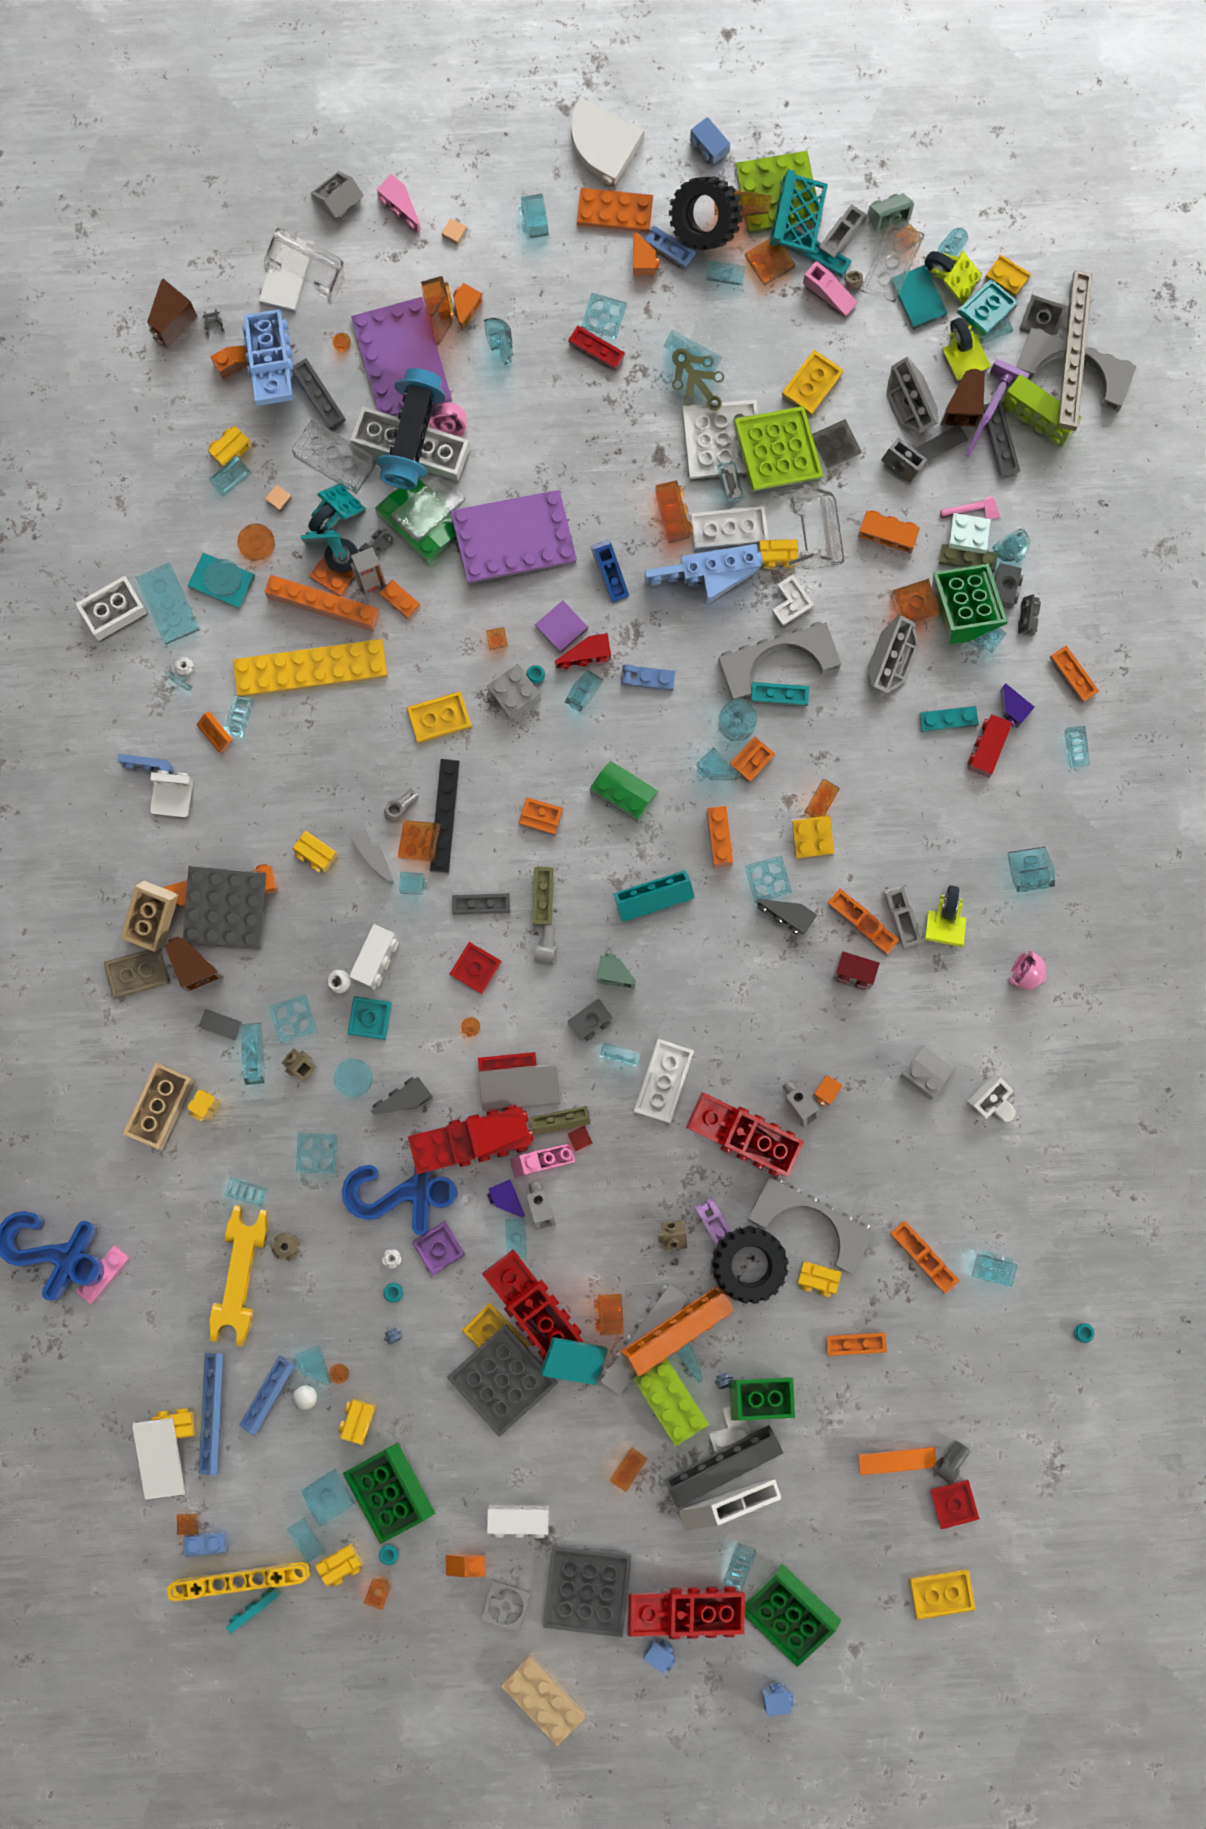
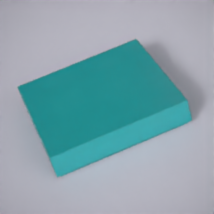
M354 996L347 1034L386 1041L392 1002Z

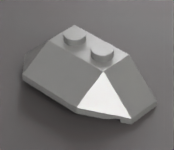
M905 357L891 366L886 393L900 425L924 432L938 423V407L924 376L910 358Z
M898 615L881 632L868 666L872 687L889 693L906 681L919 647L915 622Z

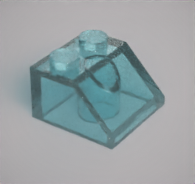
M1045 846L1008 852L1012 881L1017 892L1055 887V867Z
M333 1469L301 1490L308 1509L319 1527L356 1503L336 1469Z

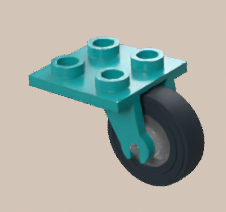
M337 484L318 492L317 496L322 501L312 512V519L309 522L308 528L311 531L317 532V534H321L325 530L328 531L329 528L332 529L340 518L343 520L364 512L366 508L344 486Z
M334 530L324 531V534L310 531L305 532V535H301V540L305 544L328 543L324 556L327 565L333 571L345 573L352 570L350 563L353 560L351 556L358 553L357 547L353 542L342 538Z

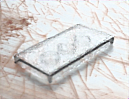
M890 222L862 284L861 292L895 303L923 241L924 233Z
M437 475L393 512L390 519L419 542L447 518L451 510H456L463 504L466 498Z

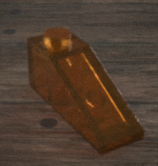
M739 190L734 192L741 199L738 201L739 206L743 207V211H740V216L769 214L772 200L771 195ZM714 202V215L718 216V208Z

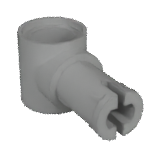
M410 788L403 796L386 804L384 816L388 821L398 820L400 815L407 810L406 807L418 798L416 792L413 794V789ZM390 807L396 808L398 813L391 814L388 809Z
M543 926L542 939L539 945H536L534 961L554 964L556 951L553 943L554 926Z

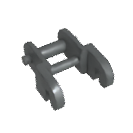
M215 309V312L207 314L204 311V315H202L206 320L203 323L207 335H209V324L218 322L221 325V330L224 331L222 319L218 316L220 312H217V309ZM216 316L217 318L215 320L208 321V317Z

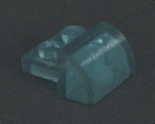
M499 318L485 319V334L491 350L499 348L504 365L512 363L511 356L514 354L512 351L510 326Z

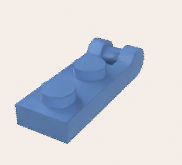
M652 226L649 231L650 234L645 236L644 240L657 252L685 269L694 257L695 251L658 227Z
M623 665L622 685L673 691L675 671ZM631 673L637 674V678L631 679Z
M118 754L117 761L125 769L139 767L142 771L152 772L154 769L167 771L169 774H172L174 771L173 766L167 760Z

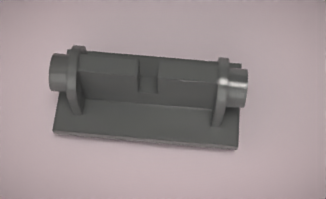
M378 529L371 536L372 540L368 544L364 543L358 551L361 552L373 547L378 557L380 553L376 548L378 547L383 552L392 543L393 537L389 533L387 535L384 534L387 529H382L381 531Z
M1035 594L1023 597L1020 605L1021 615L1018 621V634L1027 632L1028 635H1035V632H1037L1039 619L1034 618L1033 615L1039 616L1041 602L1039 601L1040 598L1035 597Z

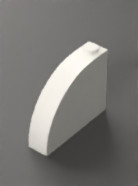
M580 97L572 116L571 127L574 150L580 162L589 172L600 178L603 183L616 187L644 140V130Z
M774 1479L709 1498L679 1510V1514L685 1530L718 1526L782 1498Z

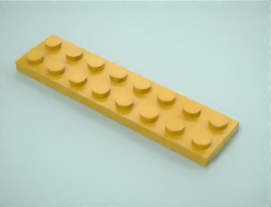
M383 639L233 659L238 697L388 677Z

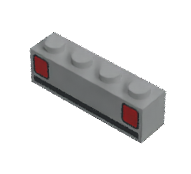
M373 547L351 556L353 562L350 565L360 590L364 589L365 593L369 594L386 586L384 575Z

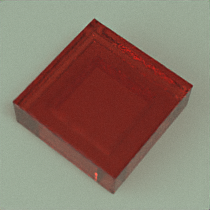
M585 1126L567 1134L575 1152L593 1144Z

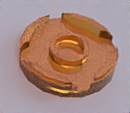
M253 523L240 531L237 545L240 553L245 558L251 561L264 560L272 554L275 548V539L272 531L267 526Z

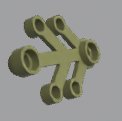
M684 348L675 350L672 355V361L676 365L675 379L672 382L673 389L679 391L683 388V370L685 369L688 373L683 403L688 406L694 403L693 392L694 385L696 384L707 399L706 405L711 411L719 410L722 406L721 399L718 396H713L701 378L721 383L724 380V374L721 371L695 370L690 364H703V366L709 368L714 362L712 357L692 356ZM681 354L685 356V360L682 362L678 359ZM706 358H710V365H705L704 361ZM720 373L722 375V379L716 380V374ZM676 381H680V388H675L674 384ZM690 396L692 398V402L686 403V397ZM713 400H717L718 405L716 407H712L711 402Z

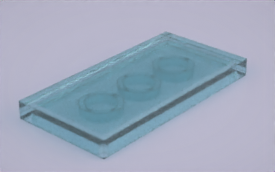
M170 562L135 577L165 645L200 630Z

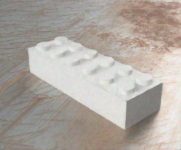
M362 407L350 440L352 448L376 456L389 455L390 446L395 443L396 439L394 437V430L396 426H399L400 420H398V417ZM428 427L419 464L424 466L429 473L458 482L470 450L469 440Z

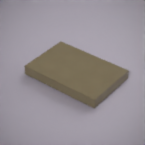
M161 948L156 952L145 950L104 962L113 999L170 984Z

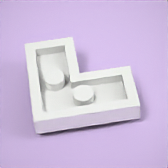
M794 575L777 584L778 589L787 601L774 608L772 612L782 627L814 607V603Z
M730 1406L722 1408L728 1428L709 1434L715 1453L751 1435L747 1420L731 1421Z

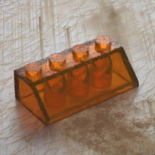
M443 276L421 282L425 308L436 345H440L452 324L451 316H454L450 287L448 282H444Z

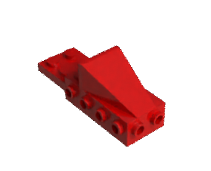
M701 1092L685 1127L720 1145V1150L728 1154L734 1152L737 1154L736 1158L745 1162L750 1160L753 1162L752 1165L761 1170L764 1167L769 1169L768 1173L778 1178L779 1175L789 1177L804 1141L796 1138L797 1134L789 1130L784 1132L780 1130L781 1126L773 1122L768 1124L765 1122V1118L756 1114L752 1116L749 1114V1110L740 1106L737 1109L704 1092Z
M517 1105L505 1107L506 1111L498 1113V1109L486 1112L487 1116L479 1117V1114L467 1117L463 1122H460V1119L449 1121V1125L446 1127L407 1136L417 1175L453 1165H459L460 1167L469 1166L471 1161L478 1160L479 1163L490 1160V1156L497 1155L500 1158L508 1156V1152L514 1150L517 1153L527 1151V1147L531 1146V1141H534L531 1129H527L526 1122H529L526 1110L523 1111L522 1107L517 1108Z
M514 1249L482 1272L484 1278L506 1305L504 1308L510 1318L512 1316L516 1318L517 1322L515 1324L521 1332L525 1330L528 1334L526 1338L533 1347L536 1345L539 1348L537 1353L543 1361L546 1358L552 1337L584 1342L579 1335L582 1332L576 1323L571 1325L568 1321L571 1318L565 1309L560 1310L558 1308L559 1301L553 1294L549 1296L546 1292L549 1288L542 1279L540 1281L536 1279Z
M724 1586V1590H718V1587H706V1590H700L698 1587H688V1590L669 1588V1591H662V1593L628 1594L627 1636H668V1639H680V1636H687L689 1639H698L699 1636L717 1638V1635L735 1637V1634H744L745 1592L736 1590L734 1586Z

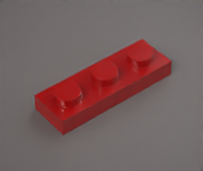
M577 325L568 339V343L614 370L617 369L625 356L624 351Z
M536 1052L478 1058L479 1071L537 1066Z

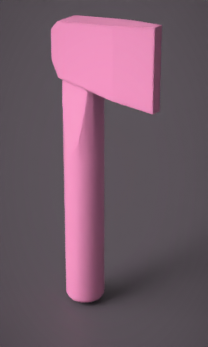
M992 496L986 497L984 501L942 509L940 512L941 516L945 517L954 513L959 514L984 508L986 519L1000 518L995 499Z

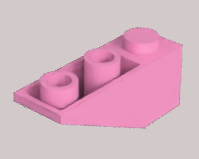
M391 174L377 188L378 200L384 206L388 205L395 216H401L408 227L411 229L415 228L419 232V220L406 186Z
M817 261L804 274L803 284L845 317L857 304V301L835 276Z
M569 1143L519 1155L510 1159L514 1177L518 1178L574 1163L575 1159L571 1144Z

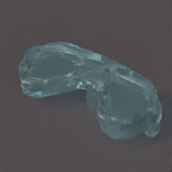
M173 672L168 675L179 687L187 691L192 689L193 685L190 686L183 682L185 680L184 677L178 680Z

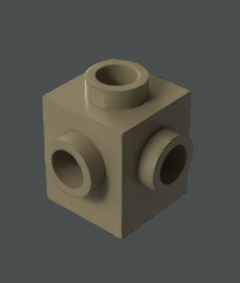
M294 1048L281 1062L287 1068L285 1072L292 1078L297 1076L303 1082L316 1068L309 1061L311 1058L303 1050L299 1053Z
M684 1220L661 1223L662 1231H658L659 1243H663L664 1250L687 1248Z
M282 1232L274 1238L275 1242L271 1244L273 1246L271 1251L276 1259L280 1258L282 1261L288 1260L289 1262L298 1256L297 1252L301 1250L299 1247L301 1243L295 1234H284ZM283 1243L288 1245V1249L285 1251L281 1248Z

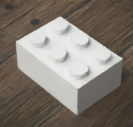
M126 576L119 578L75 603L98 641L147 614L146 609Z
M373 924L349 977L353 982L371 990L380 986L383 980L381 974L384 969H388L391 962L389 957L392 952L395 953L399 945L395 933Z
M490 1505L488 1508L487 1534H492V1537L502 1538L505 1534H512L513 1538H523L525 1534H532V1538H544V1535L549 1532V1506Z

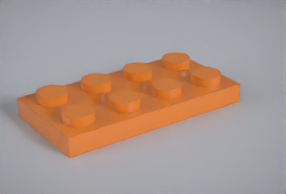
M580 188L577 225L649 232L653 195Z

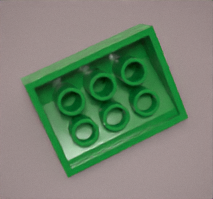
M419 478L416 488H398L375 507L377 516L428 566L457 540L450 515L451 509Z
M989 564L933 572L932 589L950 645L969 642L1008 623Z
M398 1442L343 1473L379 1544L416 1526L435 1514Z
M783 1564L745 1602V1618L796 1667L800 1666L831 1637L841 1622V1619Z

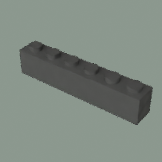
M770 1425L664 1479V1482L677 1508L776 1458L783 1454V1451Z

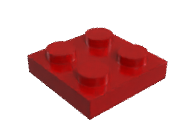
M468 942L449 975L478 993L483 994L502 961L473 943Z
M968 1479L929 1489L941 1530L979 1520Z

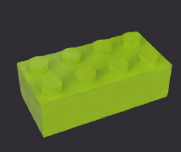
M1020 374L1008 389L1002 401L1004 409L1016 414L1023 423L1033 426L1034 430L1039 434L1046 435L1053 444L1062 447L1073 430L1057 427L1060 401Z
M667 1357L662 1363L650 1368L646 1374L633 1377L675 1446L709 1425Z

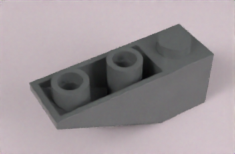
M757 899L754 902L758 905L757 908L765 914L769 912L774 916L773 920L781 925L784 923L789 926L788 930L795 935L805 934L817 914L803 904Z
M411 1077L404 1082L405 1086L400 1090L396 1088L388 1094L389 1098L384 1102L382 1099L372 1106L374 1109L371 1112L375 1115L415 1109L433 1096L419 1077Z

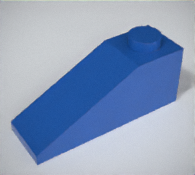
M607 539L591 545V551L611 601L614 602L629 596L612 543Z

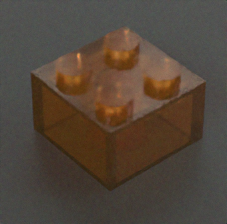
M929 579L894 589L890 597L897 616L901 615L915 622L916 626L938 620L941 615Z
M621 1293L598 1295V1299H594V1310L599 1311V1319H595L596 1331H600V1335L624 1334Z

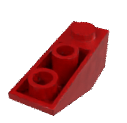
M608 633L588 636L555 660V668L566 670L574 665L585 667L593 662H597V664L607 663L608 660H611Z

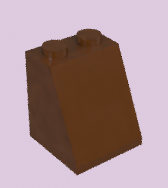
M163 278L160 281L147 323L150 327L149 331L153 335L152 338L159 345L164 344L168 348L197 317L191 301Z
M979 369L966 370L944 412L941 426H957L959 424L961 427L978 428L984 410L985 371H980Z
M174 937L164 945L179 984L185 991H192L223 978L222 973L185 939Z

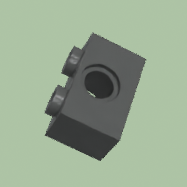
M899 437L881 459L883 463L909 483H911L928 460Z
M1000 563L997 567L994 581L1003 607L1011 609L1014 603L1017 604L1019 593L1016 591L1017 587L1021 586L1024 575H1021L1022 568ZM1003 583L1010 584L1011 589H1005L1003 587Z
M597 999L570 1018L568 1024L580 1041L584 1039L588 1041L596 1035L594 1033L599 1028L604 1030L611 1025L610 1021L613 1017L601 1000ZM588 1017H594L597 1023L594 1026H588L585 1021Z

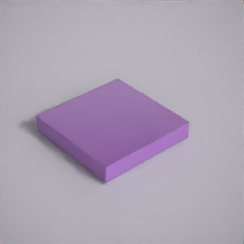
M563 600L535 624V627L560 653L588 629V626Z
M445 1221L412 1242L432 1276L466 1255Z

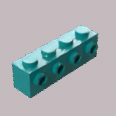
M686 870L613 893L622 922L695 898L691 880Z

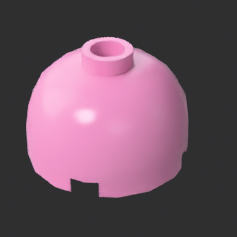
M444 402L432 411L429 425L432 429L461 437L464 431H466L467 416L461 406L451 402Z
M1028 950V954L1022 953L1015 961L1011 969L1014 972L1013 978L1009 977L1011 984L1023 990H1032L1042 985L1046 980V964L1039 955Z

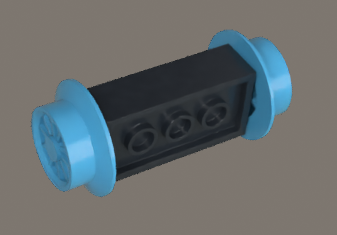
M410 368L406 370L404 379L397 380L394 384L395 389L403 395L402 402L405 403L403 409L400 408L398 420H400L399 426L395 427L394 437L396 439L395 443L390 446L389 455L378 456L375 461L381 468L380 480L390 486L400 489H414L417 486L418 478L427 476V469L419 464L428 424L433 404L442 403L446 399V394L440 389L442 379L433 372L419 368Z

